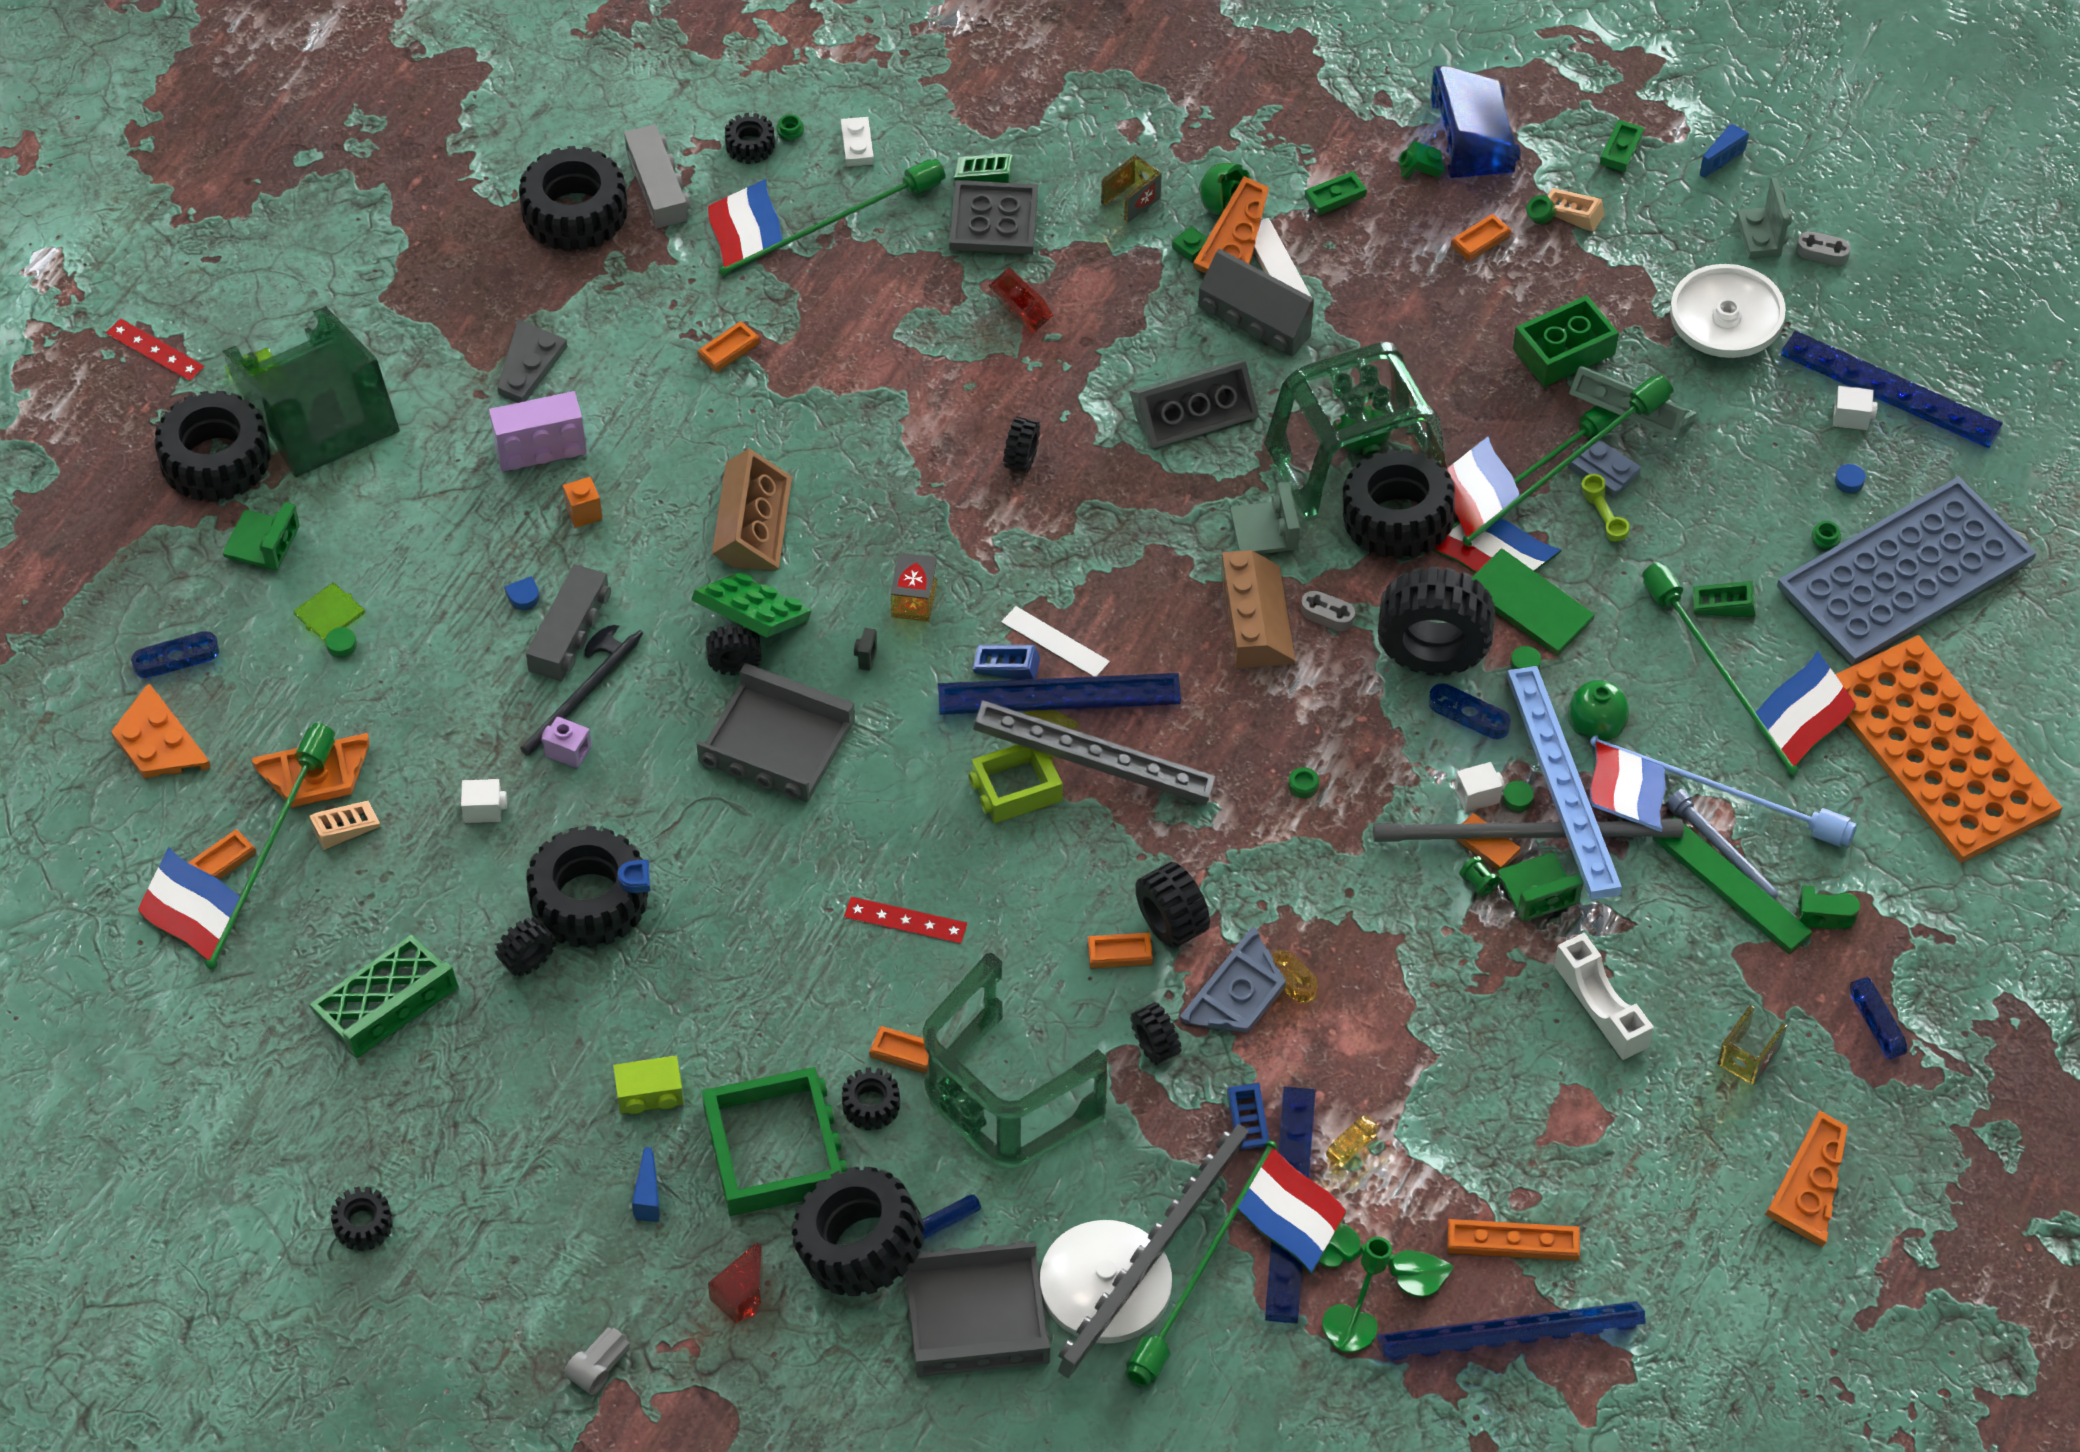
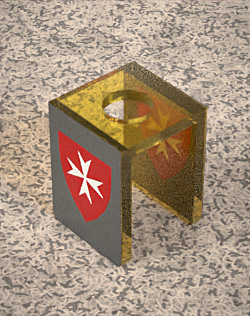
M1135 154L1102 179L1101 203L1104 206L1134 183L1137 184L1138 187L1126 195L1124 201V220L1130 222L1161 198L1162 173ZM1142 171L1145 172L1150 178L1145 180V178L1142 175Z
M900 553L898 555L891 589V617L930 622L937 587V578H934L937 564L936 557Z
M1750 1005L1723 1041L1717 1064L1754 1085L1781 1048L1787 1026L1783 1023L1758 1058L1737 1047L1750 1028L1755 1007ZM1732 1057H1736L1743 1061L1746 1065V1068L1737 1065L1733 1061Z

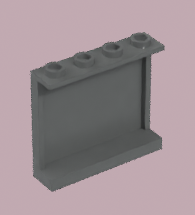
M745 663L740 670L741 683L706 742L698 741L696 744L698 762H701L708 768H717L728 772L735 778H744L757 783L764 789H773L784 793L791 799H800L808 802L855 722L854 703Z
M1016 1241L1010 1245L1001 1246L985 1244L978 1248H949L945 1251L931 1253L918 1251L919 1255L914 1264L910 1263L907 1266L909 1270L905 1274L917 1377L1050 1363V1346L1045 1326L1036 1257V1242Z

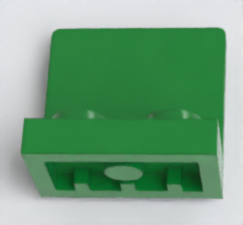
M284 502L280 511L276 512L274 516L244 510L223 550V556L228 559L277 571L300 527L295 504Z
M1553 852L1498 870V876L1501 878L1500 880L1522 922L1579 904L1583 882L1579 874L1567 877Z

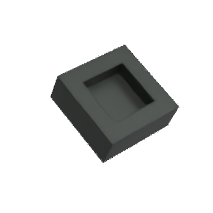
M864 628L862 638L856 639L854 656L858 657V669L871 670L877 649L876 629Z

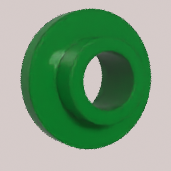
M793 114L784 115L777 124V134L786 140L797 139L804 132L803 122L798 116Z
M1822 521L1813 528L1811 538L1818 547L1831 549L1840 543L1841 532L1835 523Z

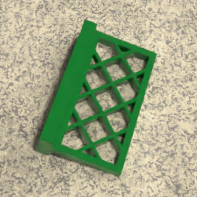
M411 934L309 1005L311 1010L347 1044L349 1052L357 1059L458 989L459 986L453 968L446 961L442 963ZM411 947L417 951L416 958H401V954ZM382 967H392L390 976H375V973ZM398 967H413L412 975L397 976ZM420 967H434L427 974L418 975ZM388 984L386 993H371L373 985ZM395 984H410L399 993H393ZM366 985L364 993L349 994L350 989L354 986ZM331 1002H340L339 1011H325L323 1008ZM347 1002H362L361 1010L345 1011ZM369 1002H384L373 1011H367ZM343 1020H358L344 1030L342 1028Z

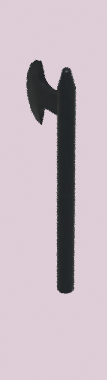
M611 625L598 631L589 640L585 648V656L587 658L599 651H606L611 655L520 747L525 755L529 756L542 743L541 739L545 728L551 726L557 716L565 719L637 646L643 631H637L621 643L613 638L614 633L620 626Z

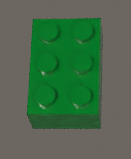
M1586 295L1516 326L1513 350L1542 386L1545 387L1576 373L1581 366L1587 368L1614 356L1619 332L1589 296Z

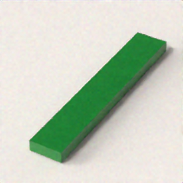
M1684 823L1682 838H1652L1789 955L1811 938L1812 931Z

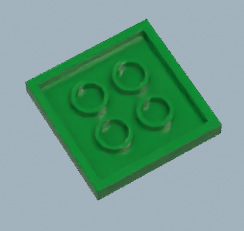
M736 573L695 589L692 596V601L766 638L808 621L812 611L802 606L803 603L800 600L791 597L786 598L778 594L775 588L768 585H760L752 581L753 578L744 573Z

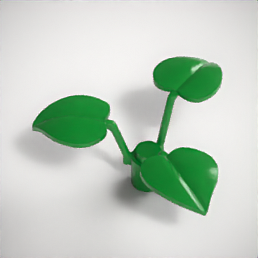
M1341 1223L1319 1264L1327 1268H1337L1344 1260L1347 1263H1352L1362 1256L1361 1265L1367 1274L1354 1309L1345 1304H1337L1327 1309L1322 1319V1329L1325 1336L1335 1349L1344 1353L1362 1351L1373 1342L1377 1333V1321L1371 1314L1360 1312L1372 1276L1383 1272L1387 1265L1390 1274L1398 1276V1287L1404 1293L1417 1298H1425L1435 1294L1451 1274L1453 1265L1436 1256L1419 1251L1405 1250L1393 1255L1391 1254L1392 1246L1390 1242L1383 1237H1372L1366 1244H1362L1360 1248L1358 1234L1348 1225Z

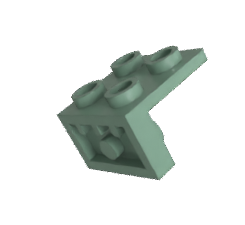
M1771 178L1765 207L1737 211L1736 219L1748 259L1781 256L1783 246L1788 242L1787 227L1792 223L1791 210L1785 206L1784 188H1780L1777 178Z
M1289 482L1277 484V495L1272 496V502L1231 507L1230 513L1239 551L1252 550L1258 554L1298 550L1300 527Z

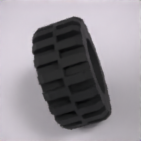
M567 146V149L560 150V148L553 149L548 155L546 153L540 155L537 158V162L533 161L520 179L519 197L523 223L526 224L527 231L542 244L546 242L550 248L557 250L559 247L567 252H572V249L585 251L590 246L596 248L602 245L605 239L609 241L616 235L615 231L618 232L622 228L624 220L627 218L628 210L624 175L621 169L617 167L616 162L610 157L606 159V155L598 150L592 152L591 148L582 147V149H576L575 146ZM571 193H583L592 196L591 199L583 203L573 205L555 202L557 198Z
M216 390V393L203 391L200 392L201 395L194 397L191 394L185 397L183 402L179 403L177 401L170 407L171 411L164 413L160 419L161 423L156 427L154 442L163 477L166 478L171 488L177 489L178 493L185 497L191 495V499L198 501L208 499L209 502H218L220 498L229 500L233 499L237 493L241 495L249 491L250 485L255 486L261 480V475L266 473L269 467L268 462L271 460L269 438L261 412L249 400H242V396L234 393L227 395L225 391ZM226 438L235 441L227 449L214 454H198L191 451L195 446L209 439Z
M1395 449L1387 450L1384 454L1379 452L1372 454L1369 460L1363 459L1347 475L1342 495L1345 529L1351 536V539L1358 546L1362 545V549L1370 554L1376 552L1378 557L1387 558V556H1393L1394 559H1403L1404 556L1418 557L1421 552L1428 553L1435 549V544L1440 545L1452 531L1453 521L1455 520L1454 482L1447 469L1441 467V463L1434 458L1430 460L1428 455L1421 452L1415 454L1408 449H1403V452H1395ZM1398 498L1409 499L1419 503L1414 507L1402 510L1388 509L1379 505L1387 500Z
M1429 567L1428 570H1422V568L1413 569L1410 574L1405 572L1397 577V580L1394 579L1382 594L1378 623L1379 643L1391 659L1395 658V662L1402 667L1408 666L1410 671L1417 673L1423 671L1426 672V675H1435V673L1451 675L1453 671H1458V673L1466 671L1469 666L1473 667L1478 664L1490 651L1495 615V605L1492 601V596L1477 579L1473 581L1469 574L1464 572L1461 574L1456 573L1455 569L1446 568V570H1441L1438 567ZM1426 620H1439L1444 621L1445 623H1436Z
M587 826L585 830H578V827L569 829V833L562 834L560 832L552 836V842H544L539 847V854L535 853L530 860V868L527 869L526 875L527 891L532 916L539 919L556 937L555 941L562 944L568 941L569 946L580 948L581 944L588 945V948H594L599 943L605 942V945L615 942V937L617 936L623 938L630 933V926L635 927L641 920V914L646 911L648 892L630 893L624 891L618 883L617 875L622 864L633 860H643L636 846L633 844L629 845V839L621 834H618L617 837L614 836L613 830L603 828V831L597 830L596 826ZM586 874L601 875L615 883L602 896L589 900L573 899L560 892L567 882Z
M864 1166L863 1170H860L859 1167L847 1168V1172L841 1173L837 1171L830 1174L831 1178L825 1182L823 1180L819 1181L815 1185L816 1189L812 1193L808 1191L802 1200L803 1206H798L794 1216L796 1221L792 1224L795 1250L818 1285L824 1289H830L834 1294L844 1295L846 1292L848 1296H860L861 1292H866L867 1295L878 1292L877 1289L882 1286L888 1288L894 1284L893 1280L898 1276L902 1278L908 1272L907 1266L910 1263L914 1264L919 1255L917 1249H921L924 1240V1222L920 1216L921 1213L904 1184L898 1178L893 1177L892 1173L879 1170L878 1172L877 1168ZM866 1218H880L876 1227L865 1238L852 1244L836 1245L842 1233L854 1223Z

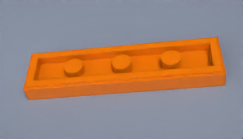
M1448 1219L1447 1253L1579 1261L1580 1232L1577 1226Z

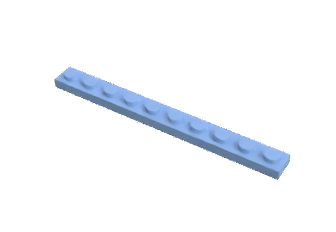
M1538 667L1508 670L1507 680L1590 900L1621 895L1622 886Z

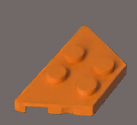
M151 684L142 690L111 731L115 742L143 778L157 777L161 774L182 773V768L200 766L201 770L211 768L208 758Z
M368 733L335 740L323 768L307 771L291 807L351 795L370 745ZM298 748L252 758L254 769L285 801L302 769L298 763L299 760L295 757Z

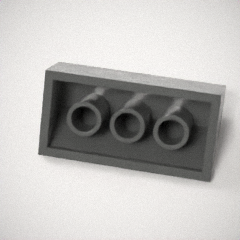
M1221 249L1217 250L1200 285L1198 307L1291 357L1311 336L1314 298Z
M1229 361L1129 391L1136 419L1151 448H1157L1260 417L1246 361Z

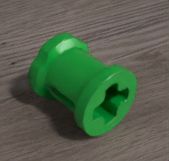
M1480 856L1469 859L1459 872L1463 879H1468L1475 886L1476 893L1480 897H1485L1494 891L1501 879L1497 874H1492L1483 865V859Z

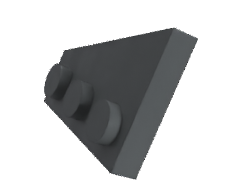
M518 319L497 387L498 394L517 403L525 402L568 347L567 339Z

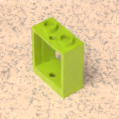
M1017 744L971 759L972 772L968 773L971 787L973 790L978 789L981 795L979 800L982 810L985 814H990L994 824L1062 801L1063 783L1049 755ZM1030 762L1041 784L998 798L988 775Z

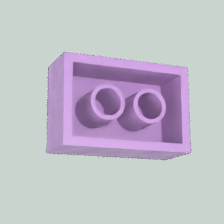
M575 391L489 409L494 446L501 472L587 454L583 420Z

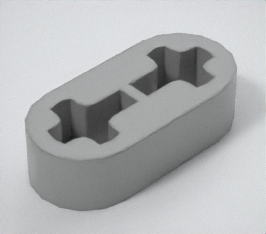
M1809 231L1800 234L1796 246V252L1800 257L1835 266L1845 264L1849 259L1851 250L1850 244L1842 238Z
M1309 591L1302 597L1301 614L1306 619L1336 631H1347L1354 625L1355 609L1348 602L1319 591ZM1314 603L1319 604V605H1316L1315 608H1311V607H1310V606H1313ZM1341 614H1345V615H1346V616H1343L1342 619L1337 618V617L1341 616Z

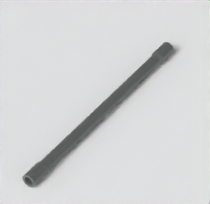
M1660 819L1662 832L1633 821L1597 822L1602 837L1652 836L1654 838H1682L1684 832L1682 819ZM1561 822L1373 824L1374 842L1431 839L1567 838Z

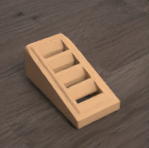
M1552 188L1548 194L1554 205L1558 200L1561 201L1559 206L1555 205L1556 212L1554 216L1577 227L1594 232L1604 217L1605 212L1602 199Z
M369 801L325 810L309 816L312 829L323 850L381 827ZM365 813L368 820L362 821L359 814ZM353 817L356 823L350 824L348 819ZM342 822L344 826L338 827L337 823Z

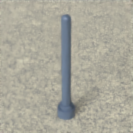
M1684 789L1676 791L1668 799L1666 807L1674 815L1685 816L1737 869L1774 900L1778 897V891L1693 808L1692 797Z

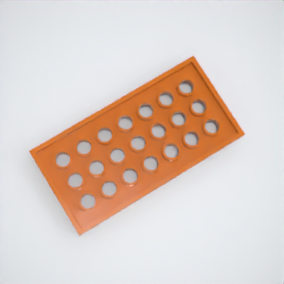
M1919 635L1835 674L1856 703L1854 711L1845 722L1960 864L2060 815L2063 807ZM1911 667L1917 670L1918 673L1915 675L1906 673L1903 669ZM1888 679L1894 685H1882L1879 680ZM1925 688L1931 689L1936 695L1923 694L1921 690ZM1864 691L1869 697H1857L1854 692ZM1904 700L1909 702L1911 707L1899 706L1896 702ZM1948 710L1954 716H1942L1938 711ZM1880 712L1887 718L1883 720L1874 718L1872 713ZM1924 722L1929 728H1917L1914 723ZM1964 731L1970 734L1972 738H1960L1956 733ZM1899 734L1904 740H1892L1889 735ZM1932 744H1942L1947 750H1935ZM1983 753L1989 757V760H1978L1974 754ZM1907 756H1918L1922 762H1910ZM1950 766H1961L1965 772H1954L1950 769ZM2002 775L2007 779V782L1995 781L1992 776ZM1925 778H1936L1940 784H1928ZM1968 788H1979L1983 794H1972L1968 791ZM2020 797L2026 804H2015L2010 798ZM1943 800H1954L1958 806H1946ZM1986 810H1997L2001 816H1989ZM1969 821L1976 826V828L1972 830L1969 828H1964L1961 825V822Z

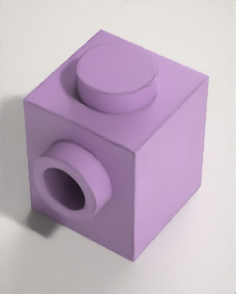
M558 716L551 726L545 728L542 734L541 741L544 745L545 756L577 769L592 747L589 728Z

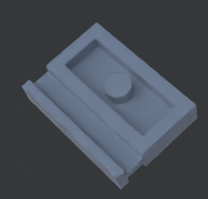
M1601 440L1597 441L1568 466L1569 469L1583 478L1589 474L1601 475L1605 480L1606 494L1612 498H1615L1620 490L1623 491L1640 474L1641 466Z

